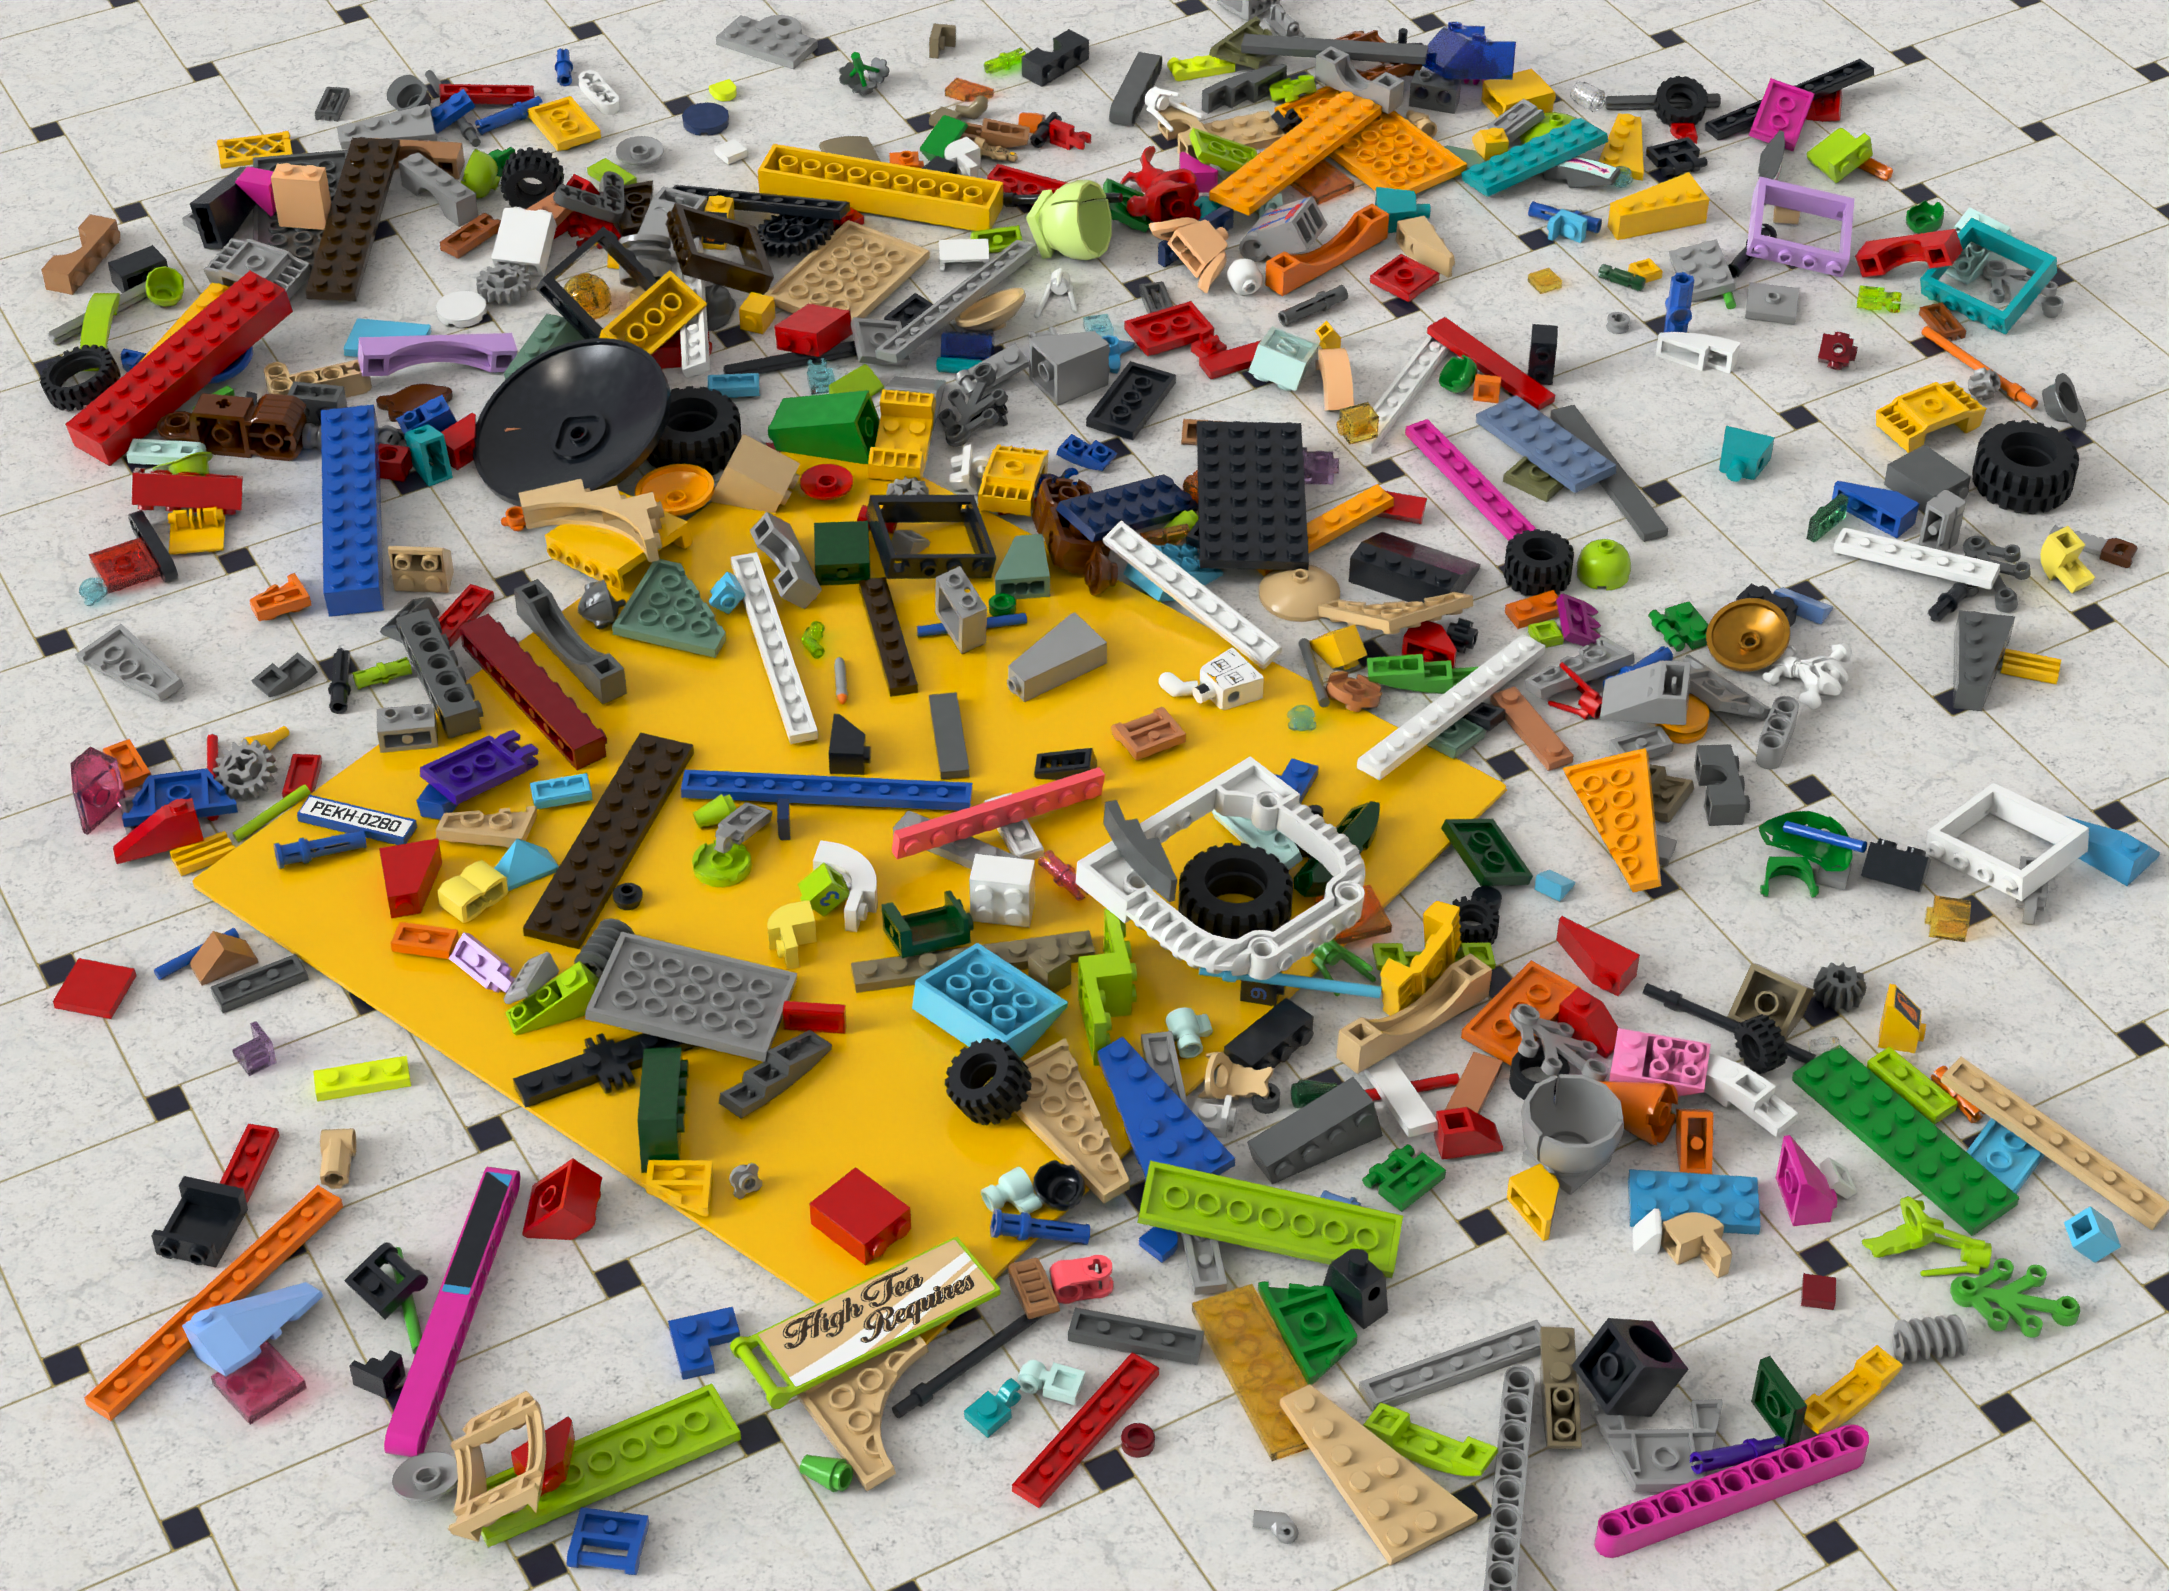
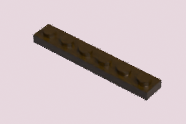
M886 577L860 580V594L890 697L918 693V684Z

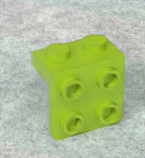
M1844 128L1837 129L1807 152V159L1835 183H1838L1873 156L1871 137L1864 132L1858 138H1855Z

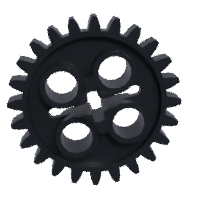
M783 214L779 216L771 215V220H763L764 224H759V229H757L765 253H769L770 257L777 254L778 258L784 254H787V257L790 258L792 254L800 256L801 252L808 254L810 249L818 250V245H826L825 240H831L830 235H834L832 219Z

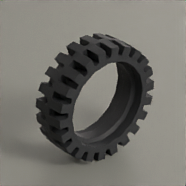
M94 344L91 347L83 345L82 349L78 346L74 347L72 352L66 350L63 352L64 356H56L54 358L55 362L50 361L47 364L48 368H44L43 374L40 375V384L51 405L56 409L73 411L76 407L77 410H82L84 405H89L118 381L121 373L108 349ZM100 368L92 378L72 387H61L67 379L78 372Z

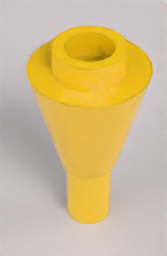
M282 726L272 733L268 732L243 739H246L250 745L254 740H257L261 746L265 744L271 751L277 742L288 737L290 732L286 726Z

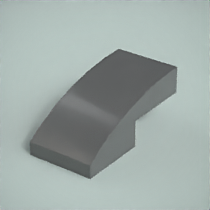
M297 652L279 668L272 663L251 681L268 697H273L296 688L318 672L312 663Z

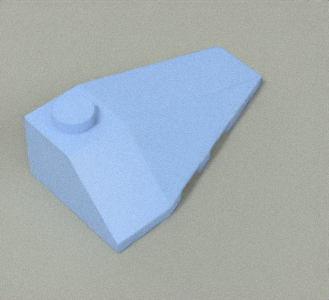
M305 1282L199 1311L182 1327L196 1357L226 1377L255 1359L262 1352L260 1346L269 1337L276 1340L282 1334L280 1327L286 1322L298 1320L323 1297V1294L320 1290Z

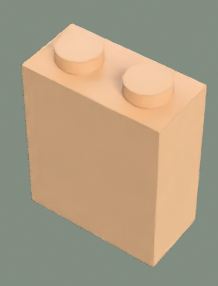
M277 164L271 176V183L279 227L324 230L332 205L326 168L314 165Z

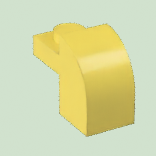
M2069 526L2048 535L2041 548L2040 557L2044 572L2050 581L2058 578L2071 593H2074L2092 584L2095 576L2078 559L2085 544Z
M810 901L784 905L775 910L768 919L769 950L777 949L778 957L784 958L787 969L798 968L797 945L817 942L816 923Z

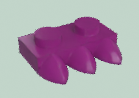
M1562 593L1556 599L1564 640L1583 647L1595 644L1596 639L1600 638L1601 635L1594 630L1600 628L1601 625L1591 616L1598 614V611L1589 603Z

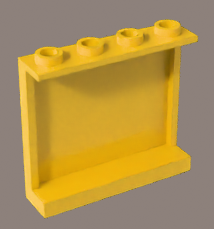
M619 490L620 495L625 494L626 498L633 497ZM663 511L665 517L660 518L662 529H658L662 549L670 543L683 549L692 545L688 522ZM564 524L545 534L547 553L552 559L598 581L604 579L607 586H611L621 592L625 590L622 576L647 559L644 551L634 541L605 528Z

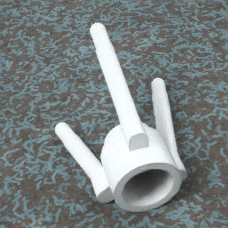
M1154 86L1145 96V104L1148 106L1147 111L1152 113L1170 132L1174 131L1173 127L1158 112L1165 110L1169 105L1193 116L1204 117L1202 113L1169 100L1168 96L1180 97L1178 92L1163 90Z
M1059 268L1051 274L1050 283L1046 285V290L1034 314L1035 318L1039 317L1052 291L1058 295L1067 292L1072 311H1077L1073 293L1074 286L1070 284V274L1067 271Z

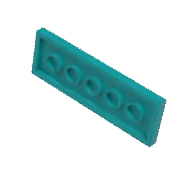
M1582 118L1574 119L1567 125L1554 128L1545 135L1534 137L1523 145L1512 147L1501 155L1492 156L1490 160L1471 166L1470 169L1461 172L1462 181L1486 197H1489L1607 143L1608 135Z

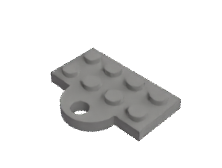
M740 15L716 36V45L794 70L818 48V40L802 34L801 23L791 16L773 15L757 21Z

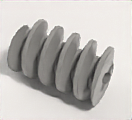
M1956 1314L1949 1315L1947 1318L1944 1316H1936L1935 1319L1924 1317L1922 1320L1914 1318L1907 1322L1904 1319L1898 1320L1895 1323L1893 1350L1896 1360L1899 1362L1904 1361L1905 1352H1907L1911 1361H1916L1917 1351H1920L1924 1360L1929 1359L1930 1349L1933 1350L1936 1358H1942L1943 1348L1946 1349L1949 1357L1955 1356L1956 1347L1959 1348L1962 1356L1968 1352L1967 1332L1961 1318Z

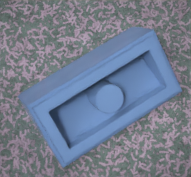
M1784 587L1773 592L1778 597L1791 598L1795 605L1798 606L1797 616L1818 624H1822L1833 610L1831 605Z

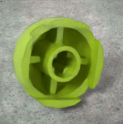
M475 149L472 152L464 171V181L461 180V183L476 193V199L487 196L491 189L496 191L501 177L497 176L498 166L496 161L490 155Z
M1598 539L1591 541L1581 550L1577 561V577L1586 586L1592 589H1597V586H1606V591L1621 588L1629 580L1631 560L1628 551L1622 544L1610 539Z

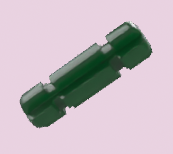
M1602 264L1598 270L1599 278L1605 280L1609 278L1613 283L1628 288L1631 286V289L1641 291L1645 286L1646 279L1639 275L1634 277L1633 273L1616 267L1612 269V266Z

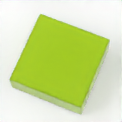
M1555 620L1528 625L1530 637L1545 645V648L1564 644L1563 634Z

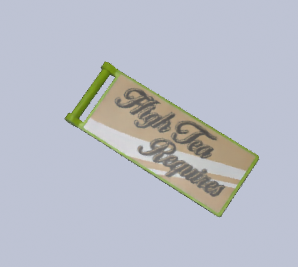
M954 1237L752 1336L735 1338L730 1344V1350L736 1358H741L766 1393V1400L771 1408L781 1409L792 1397L999 1296L1001 1291L1000 1287L958 1237ZM756 1346L761 1348L785 1381L787 1387L776 1386L753 1354L752 1350Z

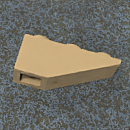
M1421 216L1397 221L1396 242L1404 254L1448 278L1451 277L1452 266L1455 265L1454 255L1447 249L1444 240L1438 236L1434 226L1428 222L1426 217Z

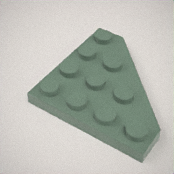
M663 559L652 562L612 626L613 635L713 658L717 657L726 642V632L716 622L715 615L707 603H704L700 598V592L692 580H689L685 575V570L681 563Z

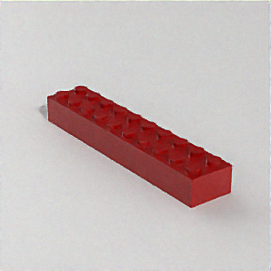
M252 271L247 272L65 424L74 446L111 466L129 450L133 439H143L157 427V422L163 416L175 412L206 386L212 378L219 375L293 312L286 289Z

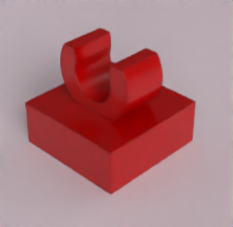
M1209 329L1202 331L1199 334V340L1191 344V352L1199 358L1227 350V345L1219 340L1218 335L1212 336Z

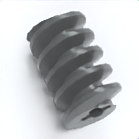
M604 919L599 923L586 945L583 946L580 953L576 956L574 964L579 961L582 962L600 980L620 933L634 934L633 930L620 920Z

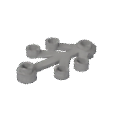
M1989 261L1983 269L1984 277L1991 281L1992 286L1989 300L1993 303H2002L2004 301L2005 290L2002 289L2003 282L2009 286L2010 303L2035 272L2030 269H2007V265L2002 261ZM2050 281L2041 291L2046 297L2039 294L2033 301L2040 305L2043 314L2050 318L2057 317L2062 312L2064 303L2062 298L2055 296L2058 285L2053 281Z
M1519 1004L1511 1010L1509 1018L1514 1027L1520 1030L1522 1037L1518 1047L1519 1053L1528 1058L1535 1057L1539 1044L1534 1040V1034L1538 1036L1542 1041L1545 1055L1541 1066L1545 1074L1549 1076H1557L1563 1064L1558 1059V1052L1577 1067L1582 1075L1596 1081H1605L1609 1068L1602 1061L1593 1059L1597 1052L1596 1045L1590 1041L1572 1039L1571 1037L1574 1033L1572 1026L1564 1022L1557 1023L1539 1018V1012L1527 1004Z

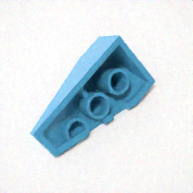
M2067 817L2089 828L2088 851L2078 859L2125 886L2133 882L2160 855L2159 851L2125 832Z

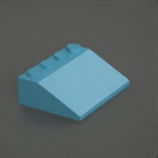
M976 943L916 979L912 1009L968 1047L976 1040L981 1043L984 1038H989L991 1041L995 1038L1008 1044L1021 1058L1067 1008L1068 1002L987 948Z

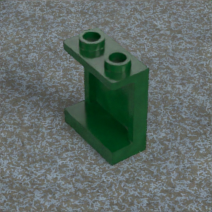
M868 521L814 523L815 576L819 585L859 584L860 580L870 579Z
M950 890L944 892L945 905L943 907L902 916L893 902L881 905L883 930L901 958L971 943L970 931L974 929L972 916L970 913L965 912L961 900L956 899Z

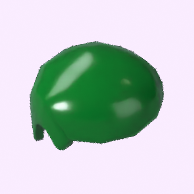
M1924 200L1919 205L1912 206L1907 210L1906 224L1917 234L1935 232L1942 226L1945 209L1940 202L1931 205Z
M1462 355L1464 359L1452 357L1440 373V386L1450 392L1462 393L1469 389L1475 381L1477 365L1471 358Z

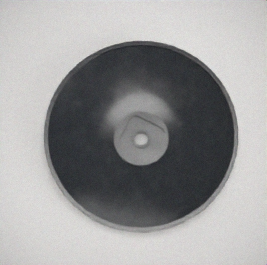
M592 338L570 342L550 349L531 359L513 372L487 401L476 424L475 447L472 450L476 469L487 487L496 496L520 507L522 506L518 493L577 479H582L584 489L590 488V491L616 486L630 476L647 459L665 430L671 408L668 380L659 364L647 351L626 341L610 338ZM507 428H522L505 432Z

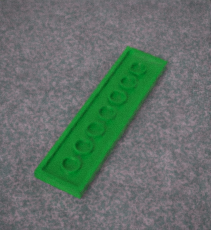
M1840 1044L1834 1045L1793 1072L1792 1081L1971 1236L2018 1205L2019 1196Z

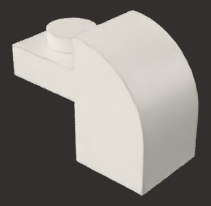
M968 137L950 143L945 149V159L957 163L958 175L978 178V168H981L980 147Z

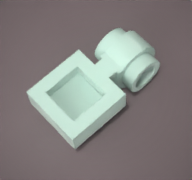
M1029 1360L1022 1366L1017 1379L1019 1385H1021L1020 1389L1026 1393L1034 1394L1044 1386L1043 1397L1075 1405L1085 1380V1371L1054 1362L1051 1370L1046 1371L1043 1363L1037 1360Z

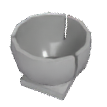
M1558 1074L1555 1102V1075L1535 1084L1524 1100L1521 1118L1524 1145L1527 1149L1523 1152L1522 1161L1530 1167L1541 1163L1549 1173H1553L1556 1176L1559 1188L1571 1195L1611 1162L1612 1154L1623 1136L1624 1120L1621 1101L1606 1084L1584 1075Z

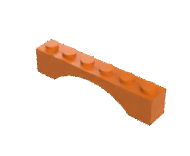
M1370 204L1355 212L1341 231L1320 248L1304 254H1290L1284 251L1267 260L1265 285L1281 296H1284L1387 239L1389 214L1374 204Z

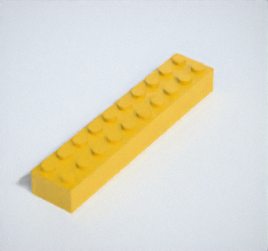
M778 144L772 145L758 169L759 193L850 202L852 209L862 213L902 218L908 221H920L932 225L949 226L955 229L973 231L992 229L1003 208V182Z

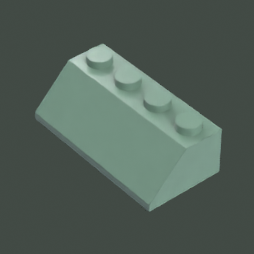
M546 314L505 370V380L518 368L536 356L555 347L584 340V338L564 317Z

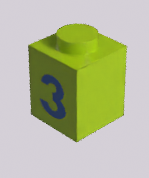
M822 863L798 883L802 894L800 897L801 901L809 900L812 911L815 910L822 916H826L848 898L850 894L843 875L826 863Z

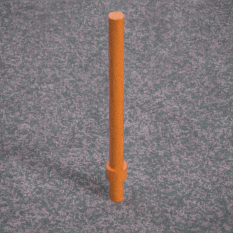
M1926 326L1921 332L1923 336L1973 370L1983 367L1986 370L1990 369L1930 327ZM1998 374L2001 383L2000 388L2007 392V396L2014 401H2021L2031 409L2037 407L2038 400L2027 394L2025 388L2017 383H2011Z

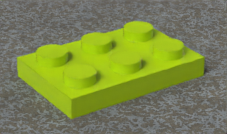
M1192 128L1189 134L1197 159L1206 165L1213 164L1219 166L1226 172H1236L1258 155L1255 148L1196 128Z

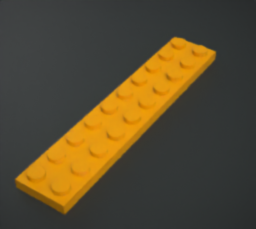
M1342 91L1210 190L1209 200L1248 216L1379 117L1382 114V106L1375 104L1370 99L1354 95L1352 92Z

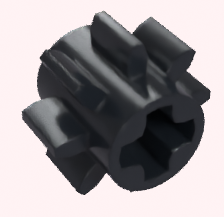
M1459 618L1458 623L1451 622L1446 633L1457 649V652L1465 654L1466 648H1474L1478 637V629L1472 628L1474 622Z

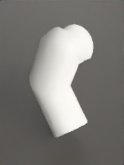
M1171 672L1162 673L1159 677L1160 687L1172 697L1193 695V688L1198 686L1197 681L1183 682Z

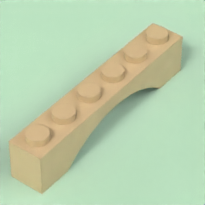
M1470 953L1451 964L1425 994L1405 1009L1380 1019L1360 1017L1341 1028L1338 1034L1336 1058L1359 1074L1489 996L1492 969Z

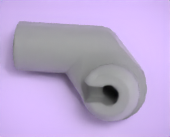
M1254 1510L1253 1527L1270 1529L1278 1540L1285 1544H1291L1298 1538V1528L1286 1513Z

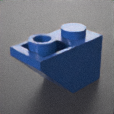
M443 395L431 399L427 403L396 418L404 435L407 431L424 425H430L442 432L457 422Z

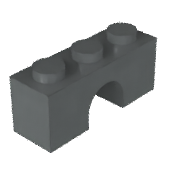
M1731 744L1697 745L1694 769L1698 785L1707 786L1704 809L1708 825H1743L1745 813L1750 811V799L1748 795H1744L1745 781L1743 775H1739V757L1734 756Z

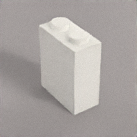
M504 207L491 258L495 268L498 263L500 265L509 263L510 267L518 264L519 269L525 268L526 273L530 275L544 276L557 227L553 214L546 210L533 211L525 210L521 207Z

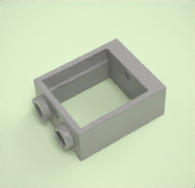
M959 566L937 576L935 613L960 653H966L985 644L987 607L962 568ZM969 589L970 592L966 593L964 590Z

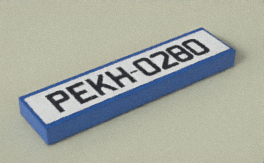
M309 795L297 813L299 822L345 833L363 830L366 838L395 845L407 844L417 828L416 820L313 795Z

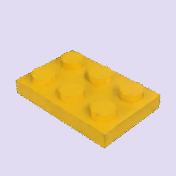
M571 96L528 109L529 118L558 152L601 138V130Z

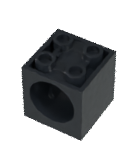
M1608 1318L1571 1365L1606 1415L1652 1417L1689 1370L1653 1321Z

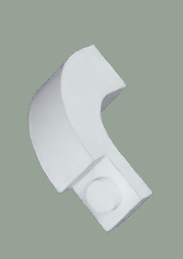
M820 840L813 859V871L822 863H826L843 875L850 892L844 908L845 931L857 932L860 922L866 920L867 913H876L877 880L875 871L871 863L853 848L839 843Z

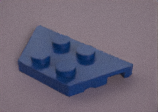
M205 768L148 776L142 785V790L137 792L133 798V807L130 812H124L122 815L124 827L138 826L162 806L168 805L176 799L186 800L192 798L198 818L238 813L235 799H230L227 796L225 788L220 782L215 781L212 773Z

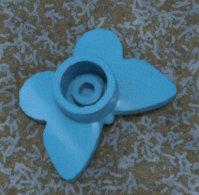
M1106 335L1102 338L1110 346V372L1117 374L1121 366L1120 355L1133 349L1135 342L1119 340L1116 336Z

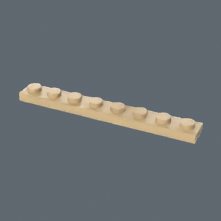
M1962 1056L1943 1074L1940 1082L2150 1230H2153L2169 1213L2168 1200Z

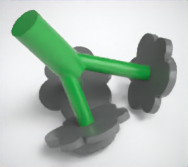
M858 52L851 54L853 63L848 62L845 67L839 69L841 74L839 77L840 83L848 85L849 88H852L853 93H860V95L872 93L873 89L878 87L877 82L883 83L884 77H887L890 72L889 67L886 66L887 61L885 59L873 58L871 66L863 64ZM865 70H867V72L870 74L869 81H866L865 79Z

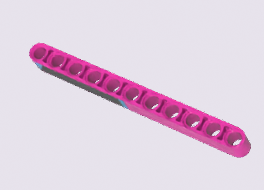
M488 1166L484 1170L387 1428L384 1441V1450L387 1454L413 1457L424 1453L520 1188V1171Z

